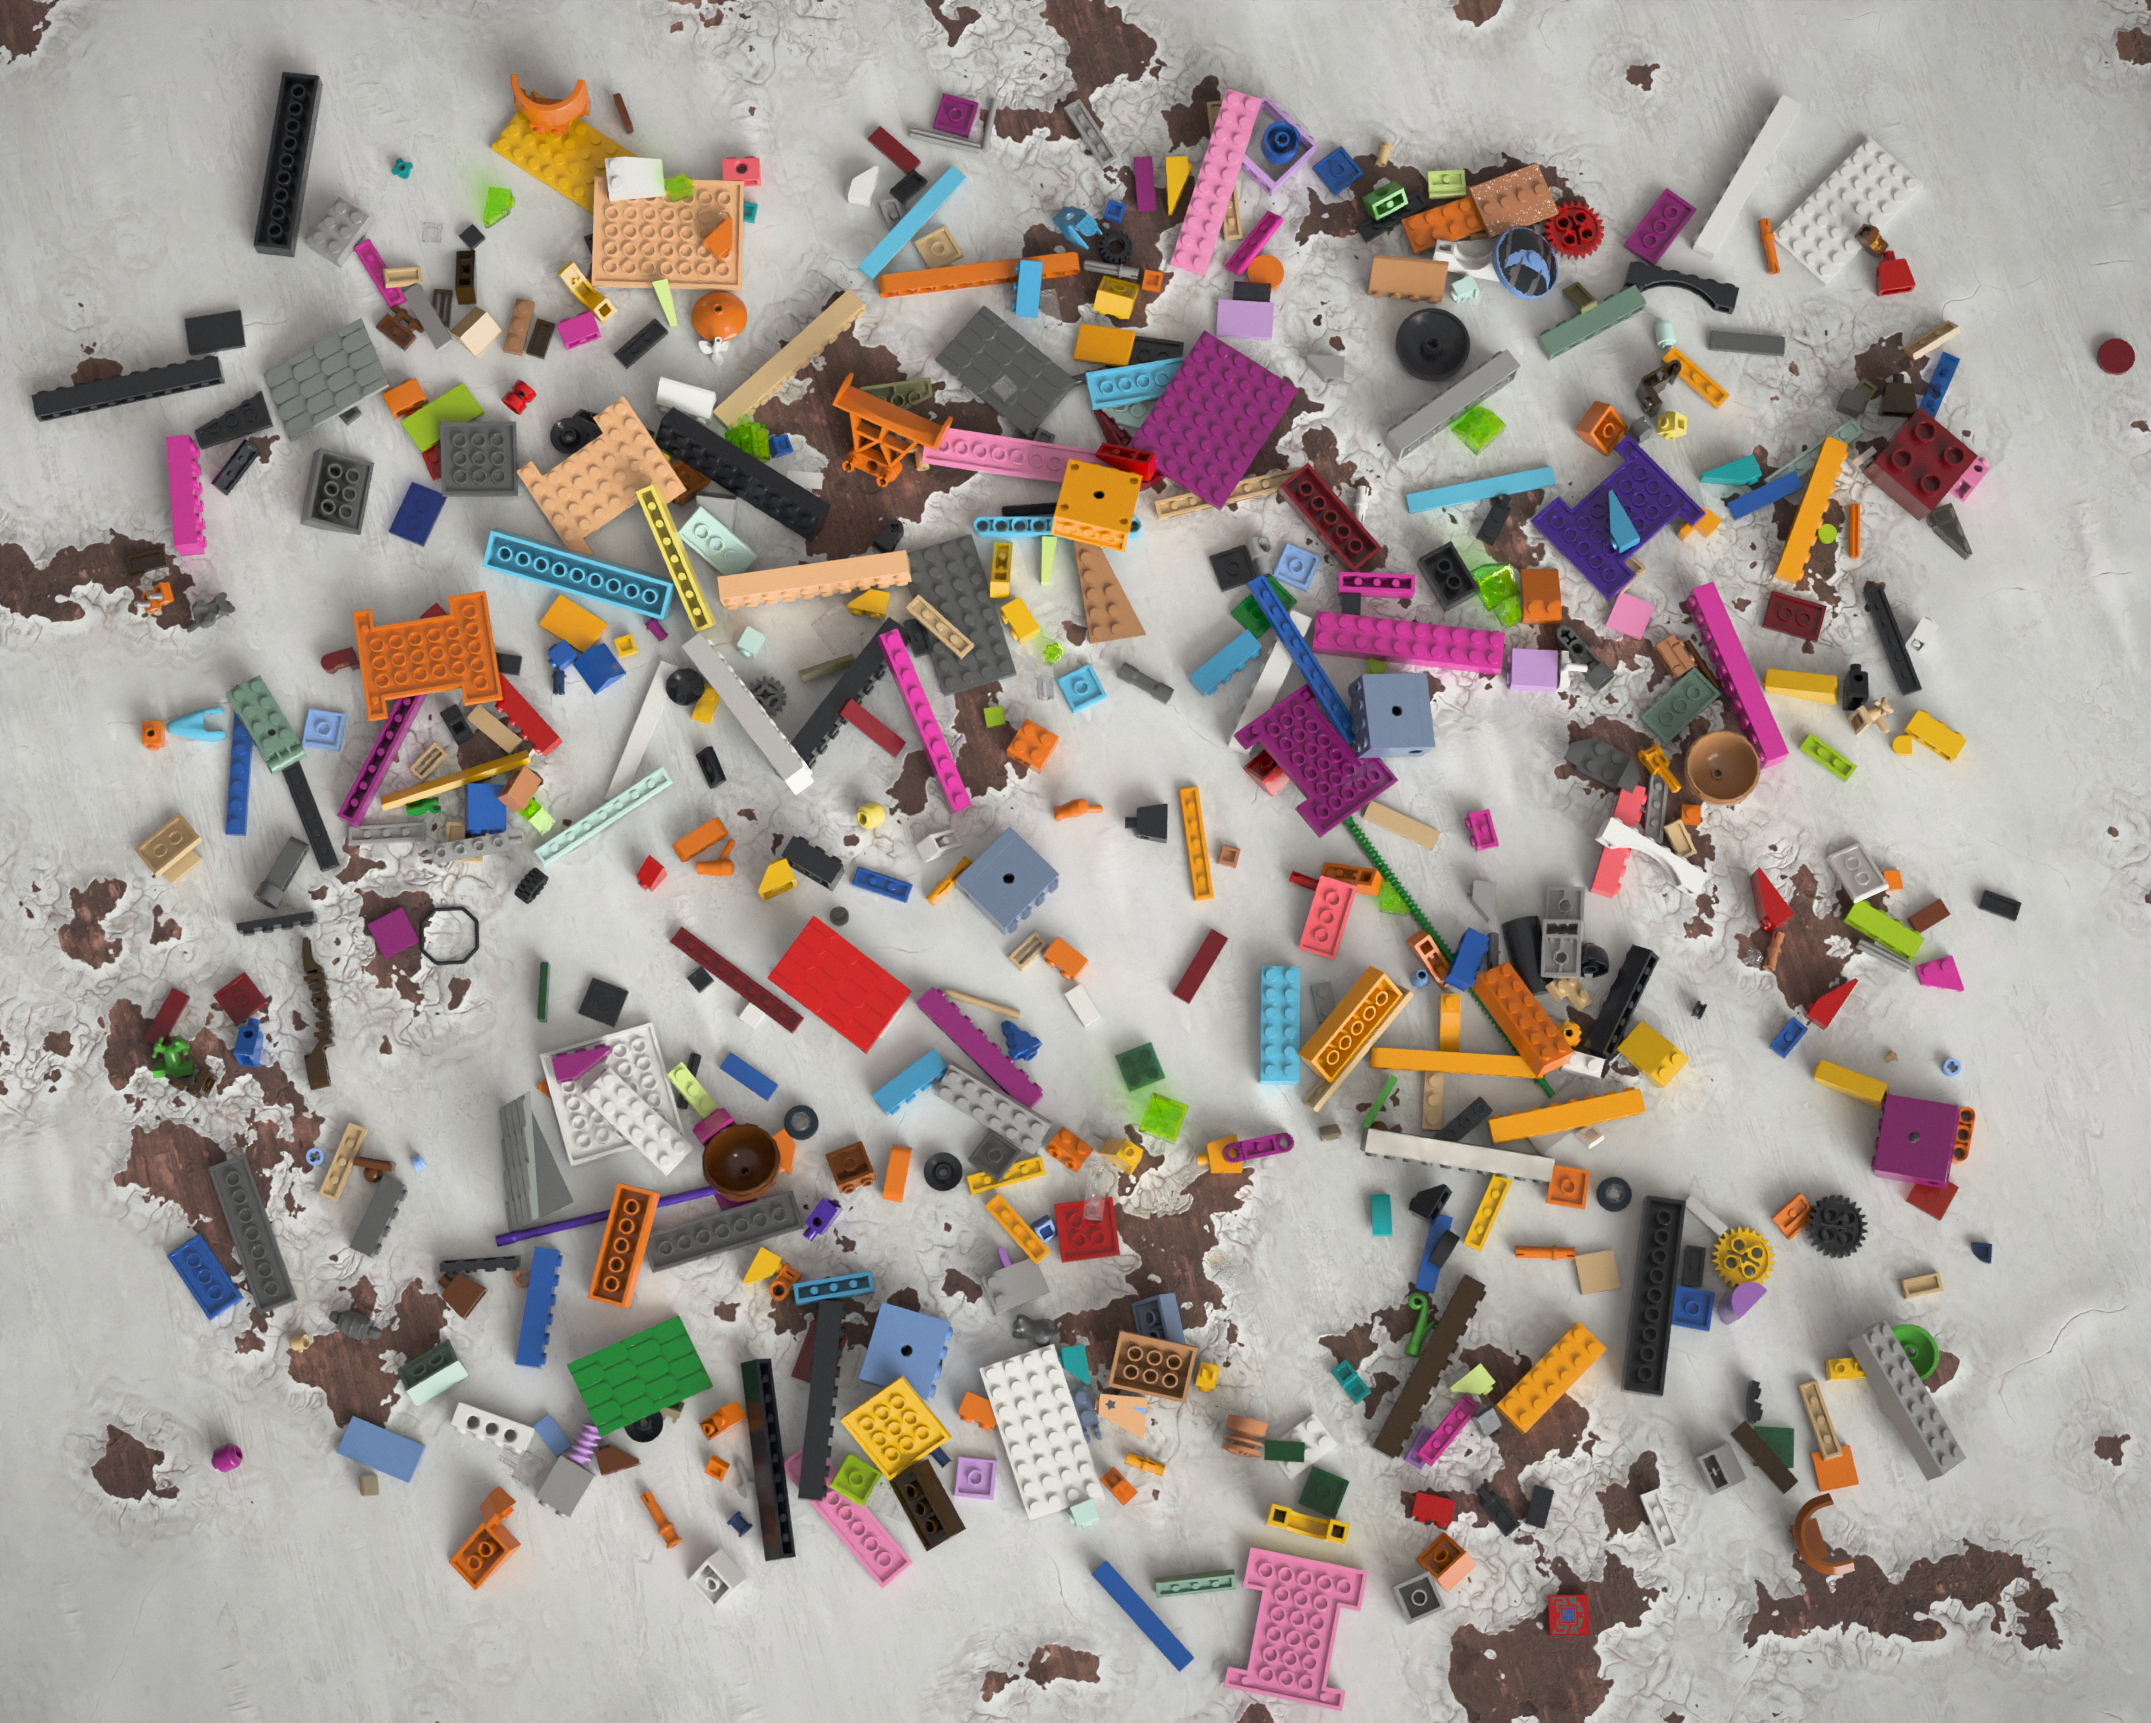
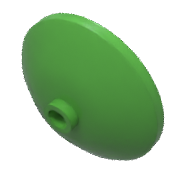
M1901 1324L1893 1327V1333L1921 1381L1929 1377L1936 1369L1939 1361V1348L1934 1337L1926 1329L1914 1324ZM1909 1347H1913L1915 1352H1910Z

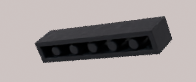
M1632 944L1627 952L1626 959L1618 971V976L1610 988V993L1602 1005L1600 1014L1594 1021L1590 1035L1586 1038L1584 1047L1590 1053L1609 1060L1612 1059L1659 960V957L1652 950Z

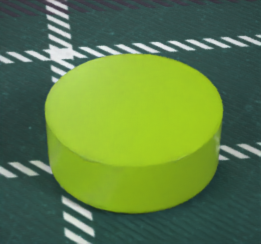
M1831 524L1822 525L1817 532L1819 541L1825 544L1833 542L1837 536V530Z

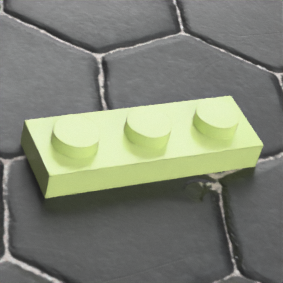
M683 1062L677 1064L666 1074L702 1120L718 1108Z

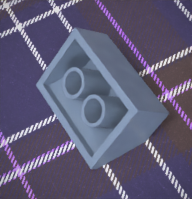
M1175 1293L1160 1294L1131 1303L1138 1334L1186 1344Z

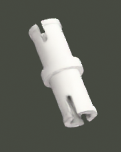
M1366 486L1357 487L1356 501L1353 504L1355 508L1354 516L1362 525L1365 523V512L1368 509L1367 497L1369 487Z

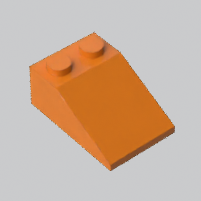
M1520 569L1521 624L1559 625L1562 619L1558 569Z
M483 1522L451 1558L449 1563L476 1591L522 1544L502 1523L498 1526L494 1524L487 1529Z

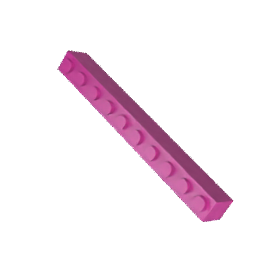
M896 628L879 635L876 639L950 814L971 806V801L898 629Z

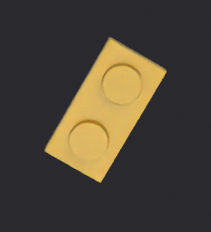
M704 684L703 695L698 700L691 717L693 720L710 725L720 701L719 695L710 684Z

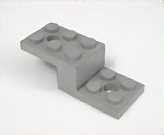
M1546 887V913L1542 929L1541 977L1580 978L1581 945H1584L1585 887ZM1564 901H1568L1571 904L1570 909L1567 911L1560 909V905ZM1559 953H1564L1567 958L1565 962L1558 963L1556 956Z

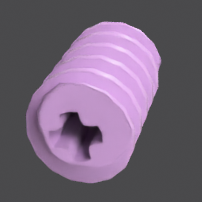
M581 1423L584 1431H577L581 1438H574L578 1445H571L570 1448L574 1453H567V1455L572 1460L589 1467L585 1463V1461H592L588 1454H595L592 1446L598 1447L599 1444L595 1439H602L595 1425Z

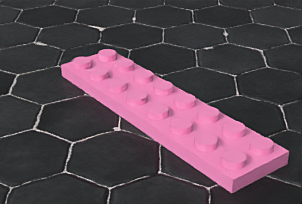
M803 1447L784 1462L785 1473L798 1489ZM826 1461V1465L830 1466L829 1478L825 1477L824 1485L829 1486L837 1471ZM830 1487L827 1488V1497H823L822 1502L809 1501L882 1589L913 1563L865 1505L860 1507Z

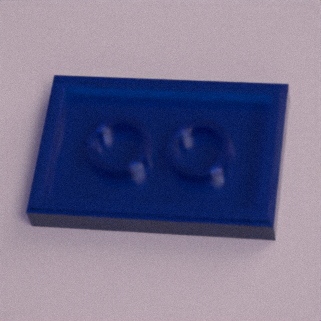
M412 482L389 529V533L424 547L447 497H442V493Z

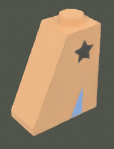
M1100 1394L1099 1398H1095V1410H1098L1099 1416L1135 1437L1144 1439L1147 1398Z

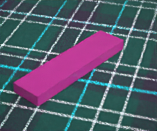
M1267 211L1225 264V269L1241 276L1282 224L1283 218Z
M368 239L353 247L389 308L392 310L394 306H399L406 302L407 299L399 287L385 288L382 271L387 267L371 240Z
M1464 1394L1417 1451L1416 1455L1431 1467L1480 1406Z

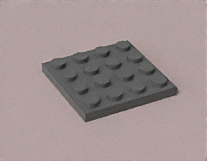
M440 422L442 497L518 496L516 422Z

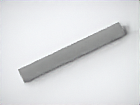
M992 98L980 149L982 152H987L998 105V99Z

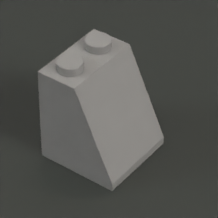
M701 491L696 498L695 511L700 505L703 506L734 533L739 497L733 494Z

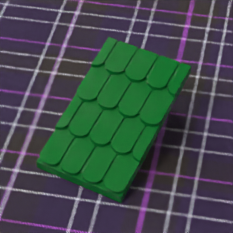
M680 1316L671 1318L567 1364L601 1437L713 1387Z

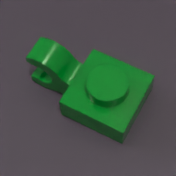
M433 797L427 800L423 798L406 804L407 816H420L426 814L427 810L432 813L441 812V806H433L434 804H439V798Z

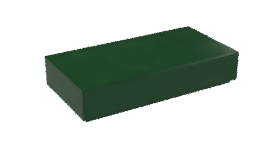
M1265 1440L1264 1460L1304 1463L1305 1442Z

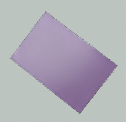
M1218 299L1216 337L1272 340L1274 303Z

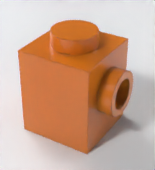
M161 720L142 721V744L148 750L154 751L159 750L160 747H165V724Z

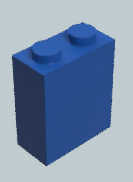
M468 783L465 786L466 833L479 836L482 833L492 835L506 831V806L497 798L504 785Z

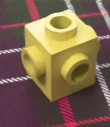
M1667 411L1665 414L1657 416V434L1663 436L1664 439L1673 440L1675 437L1686 435V416L1673 411Z

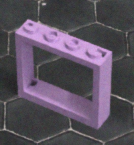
M1264 96L1258 114L1264 110L1276 122L1284 121L1294 125L1300 133V145L1306 150L1276 182L1246 154L1244 155L1241 169L1271 196L1316 152L1318 145L1313 141V137L1308 136L1303 132L1304 130L1299 124H1295L1290 119L1287 112L1281 111L1277 107L1275 101L1272 102L1267 96Z

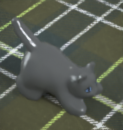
M219 593L209 603H205L204 600L196 601L191 609L195 621L189 625L187 632H193L199 627L209 628L218 619L235 612V607L232 606L230 601L225 600L227 593Z
M1019 1314L1017 1315V1320L1013 1323L1015 1331H1013L1012 1335L1017 1339H1032L1039 1347H1045L1050 1345V1338L1059 1336L1060 1332L1053 1329L1055 1323L1050 1319L1034 1320Z

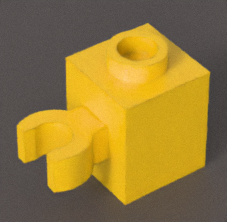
M1200 1362L1195 1386L1199 1387L1198 1391L1210 1393V1390H1215L1220 1366Z

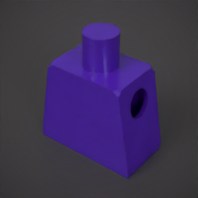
M822 1198L805 1221V1224L809 1227L803 1233V1236L812 1242L817 1234H825L844 1209L830 1198ZM818 1218H821L822 1224L820 1226L817 1224Z

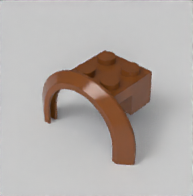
M1827 1493L1812 1498L1802 1506L1795 1519V1524L1790 1525L1789 1535L1792 1542L1795 1541L1797 1549H1795L1797 1559L1802 1564L1807 1563L1814 1570L1826 1575H1841L1855 1571L1853 1560L1849 1559L1838 1563L1820 1560L1829 1556L1817 1519L1808 1520L1817 1510L1834 1504L1830 1494Z

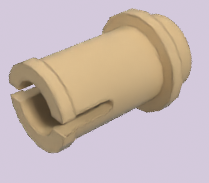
M1381 142V145L1378 146L1379 153L1375 164L1380 167H1386L1393 148L1392 144Z

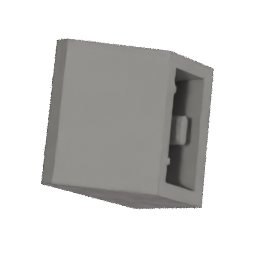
M1726 1443L1693 1459L1710 1495L1747 1479L1730 1443Z

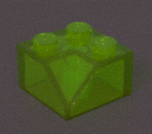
M1152 1092L1138 1132L1175 1145L1189 1105Z

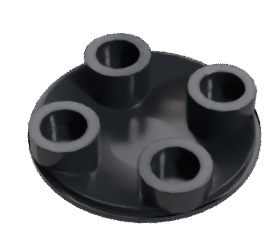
M679 669L673 672L667 679L666 692L674 703L682 706L692 705L702 697L704 682L701 676L693 669Z

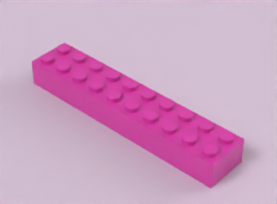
M1712 581L1692 589L1686 599V607L1694 616L1693 623L1696 629H1699L1701 632L1702 644L1708 648L1709 660L1716 666L1717 678L1723 682V691L1725 696L1730 698L1732 712L1738 716L1739 728L1742 732H1745L1747 740L1753 745L1759 757L1760 769L1763 770L1783 762L1789 751L1714 582Z
M1316 611L1311 651L1317 654L1367 660L1372 658L1384 662L1499 675L1502 670L1505 633Z

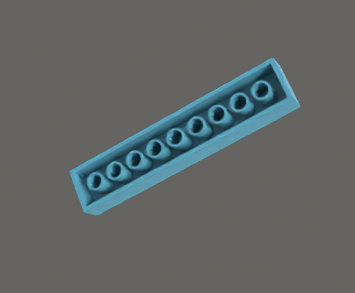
M497 527L490 532L482 567L661 620L668 617L676 587L671 578Z

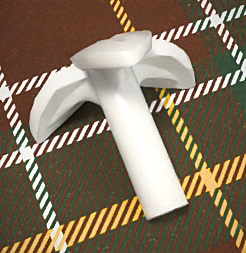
M716 337L713 346L709 341L698 342V346L704 354L713 353L710 359L712 363L717 366H721L724 363V357L719 352H724L728 349L730 340L722 342L720 337Z

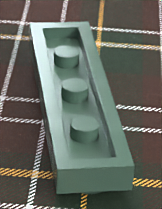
M1234 1569L1158 1577L1155 1578L1157 1598L1234 1590L1236 1589Z

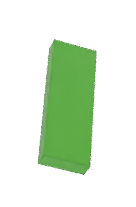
M1391 1075L1363 1122L1362 1128L1371 1126L1396 1084L1397 1077Z

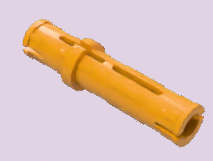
M964 856L941 882L938 881L936 883L937 886L925 897L926 900L935 906L944 894L950 892L949 889L955 884V880L972 864L971 860Z

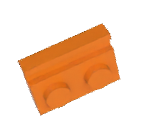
M1798 1192L1771 1217V1220L1786 1236V1239L1791 1240L1807 1225L1805 1221L1811 1219L1807 1216V1213L1813 1211L1810 1208V1203L1802 1193Z

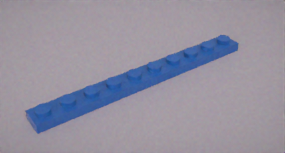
M1264 574L1246 584L1337 732L1348 745L1356 741L1355 734L1352 731L1354 723L1352 715Z

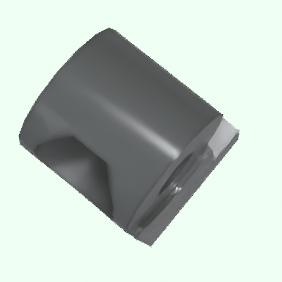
M1642 416L1631 424L1630 429L1625 432V436L1629 435L1639 445L1650 437L1653 428L1647 424L1645 417Z

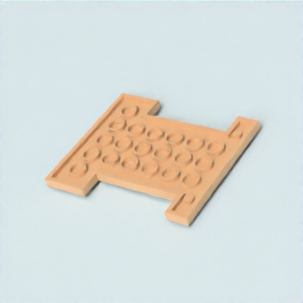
M624 396L593 417L603 434L546 474L542 475L533 461H530L516 471L565 546L592 556L595 554L585 538L637 503L639 499L636 491L653 484H658L666 504L687 491Z

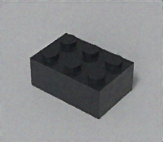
M1452 541L1418 558L1416 565L1444 612L1478 594L1480 588Z
M793 836L781 855L782 859L786 858L791 868L833 892L845 873L843 864H841L842 860L834 855L829 857L825 854V850L819 846L812 847L808 844L809 841L801 836L798 838Z

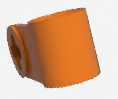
M788 1262L782 1267L770 1286V1295L775 1301L784 1300L792 1288H794L793 1284L798 1283L803 1275L802 1272L798 1273L791 1268ZM776 1287H782L784 1293L777 1296L773 1293V1290Z

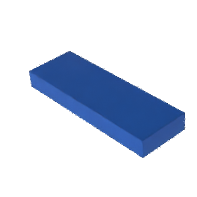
M859 866L852 882V886L903 903H907L913 884Z
M731 1052L720 1066L722 1071L767 1102L778 1088V1084Z

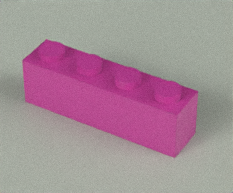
M1339 572L1337 596H1341L1342 592L1361 593V597L1413 599L1415 593V574Z

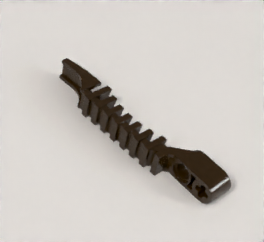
M305 937L302 943L304 972H307L308 976H303L307 984H311L308 987L314 993L312 998L316 1002L321 1001L314 1003V1006L318 1008V1011L322 1010L315 1014L319 1020H323L315 1022L319 1030L323 1029V1031L314 1032V1037L319 1042L311 1054L304 1055L310 1089L316 1090L331 1086L325 1051L327 1048L335 1046V1041L332 1039V1037H335V1033L332 1030L334 1024L330 1019L333 1016L329 1010L332 1007L328 1001L330 999V994L327 992L329 985L326 983L328 977L324 968L314 961L311 940Z

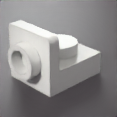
M1873 446L1852 461L1862 476H1865L1862 472L1874 459L1872 455L1877 452Z

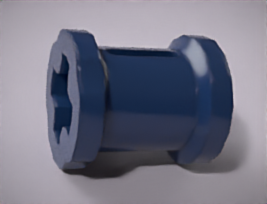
M738 1511L727 1524L731 1525L741 1538L753 1525L749 1524L741 1516L742 1513Z

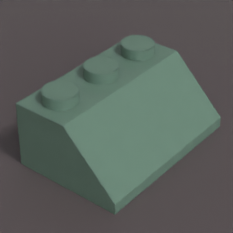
M449 1339L397 1369L406 1392L417 1407L469 1376Z

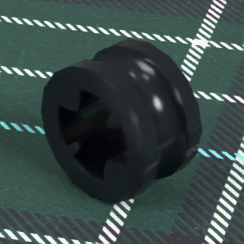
M1699 1000L1691 1013V1016H1697L1698 1020L1701 1019L1707 1007V1004H1701Z

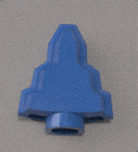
M1008 1020L1001 1023L1002 1033L1007 1038L1008 1054L1012 1060L1017 1061L1022 1058L1025 1062L1032 1060L1038 1053L1037 1049L1043 1043L1037 1037H1032L1028 1032L1021 1031L1014 1023Z

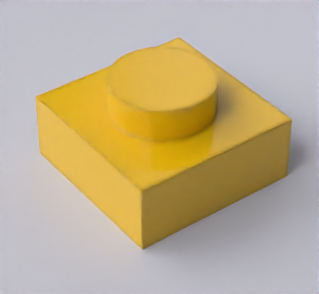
M632 633L614 639L620 659L638 653Z

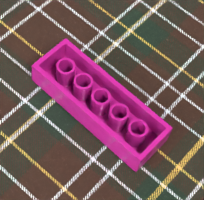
M189 435L166 437L174 546L181 556L205 554L204 548H207V540L203 536V530L206 529V525L201 513L204 512V503L200 499V494H203V486L199 482V476L202 475V471L197 459L200 458L199 446H196L195 440L193 441Z

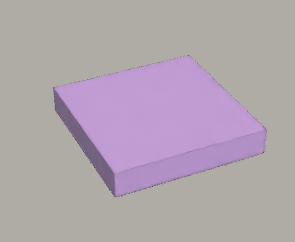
M958 1456L954 1496L993 1500L997 1460Z

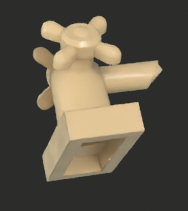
M1882 697L1881 702L1875 700V705L1867 709L1864 705L1857 708L1847 718L1856 735L1862 733L1871 723L1877 724L1883 733L1890 731L1882 717H1888L1886 711L1889 713L1893 712V709L1886 702V697Z

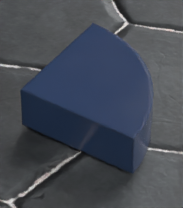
M1972 1242L1971 1248L1977 1259L1983 1263L1991 1264L1992 1244Z

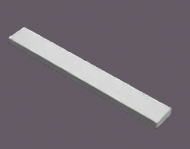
M660 661L606 794L605 801H610L632 786L668 697L666 681L673 672L679 670L678 666Z

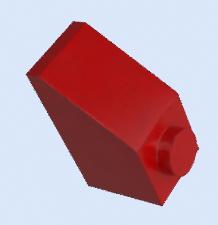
M649 855L636 875L639 880L637 884L645 891L649 889L653 892L667 876L664 866Z

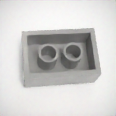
M338 197L307 239V243L311 250L341 268L354 251L353 247L359 244L373 223L369 215Z

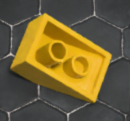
M1642 1020L1616 1048L1657 1088H1664L1689 1060L1674 1044Z

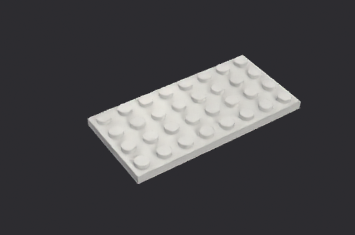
M1868 137L1773 232L1775 235L1773 240L1820 284L1825 286L1863 248L1854 237L1862 225L1876 226L1880 231L1924 184L1871 137ZM1865 231L1862 236H1866L1868 232Z
M1054 1344L979 1368L1028 1521L1103 1496L1104 1494Z

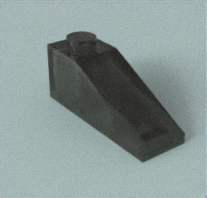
M1952 503L1934 508L1926 517L1928 526L1964 560L1969 559L1973 553Z

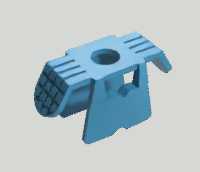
M1063 206L1062 210L1052 218L1054 225L1059 227L1065 239L1071 245L1086 250L1089 247L1073 227L1077 228L1085 236H1092L1095 233L1103 234L1098 228L1097 222L1084 209L1074 206ZM1071 214H1074L1073 218L1066 220Z

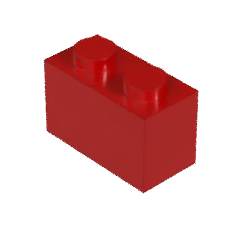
M1416 1492L1410 1516L1415 1517L1414 1521L1426 1523V1520L1433 1521L1434 1526L1445 1528L1446 1525H1451L1456 1501Z

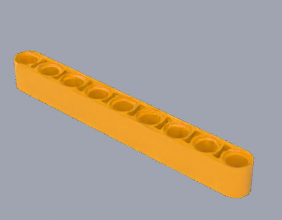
M1371 1048L1370 1068L1543 1078V1075L1538 1078L1535 1076L1522 1056Z

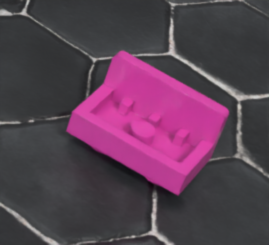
M1490 810L1468 812L1467 818H1464L1466 828L1470 829L1472 835L1469 836L1470 844L1472 847H1475L1476 852L1498 847L1499 843Z

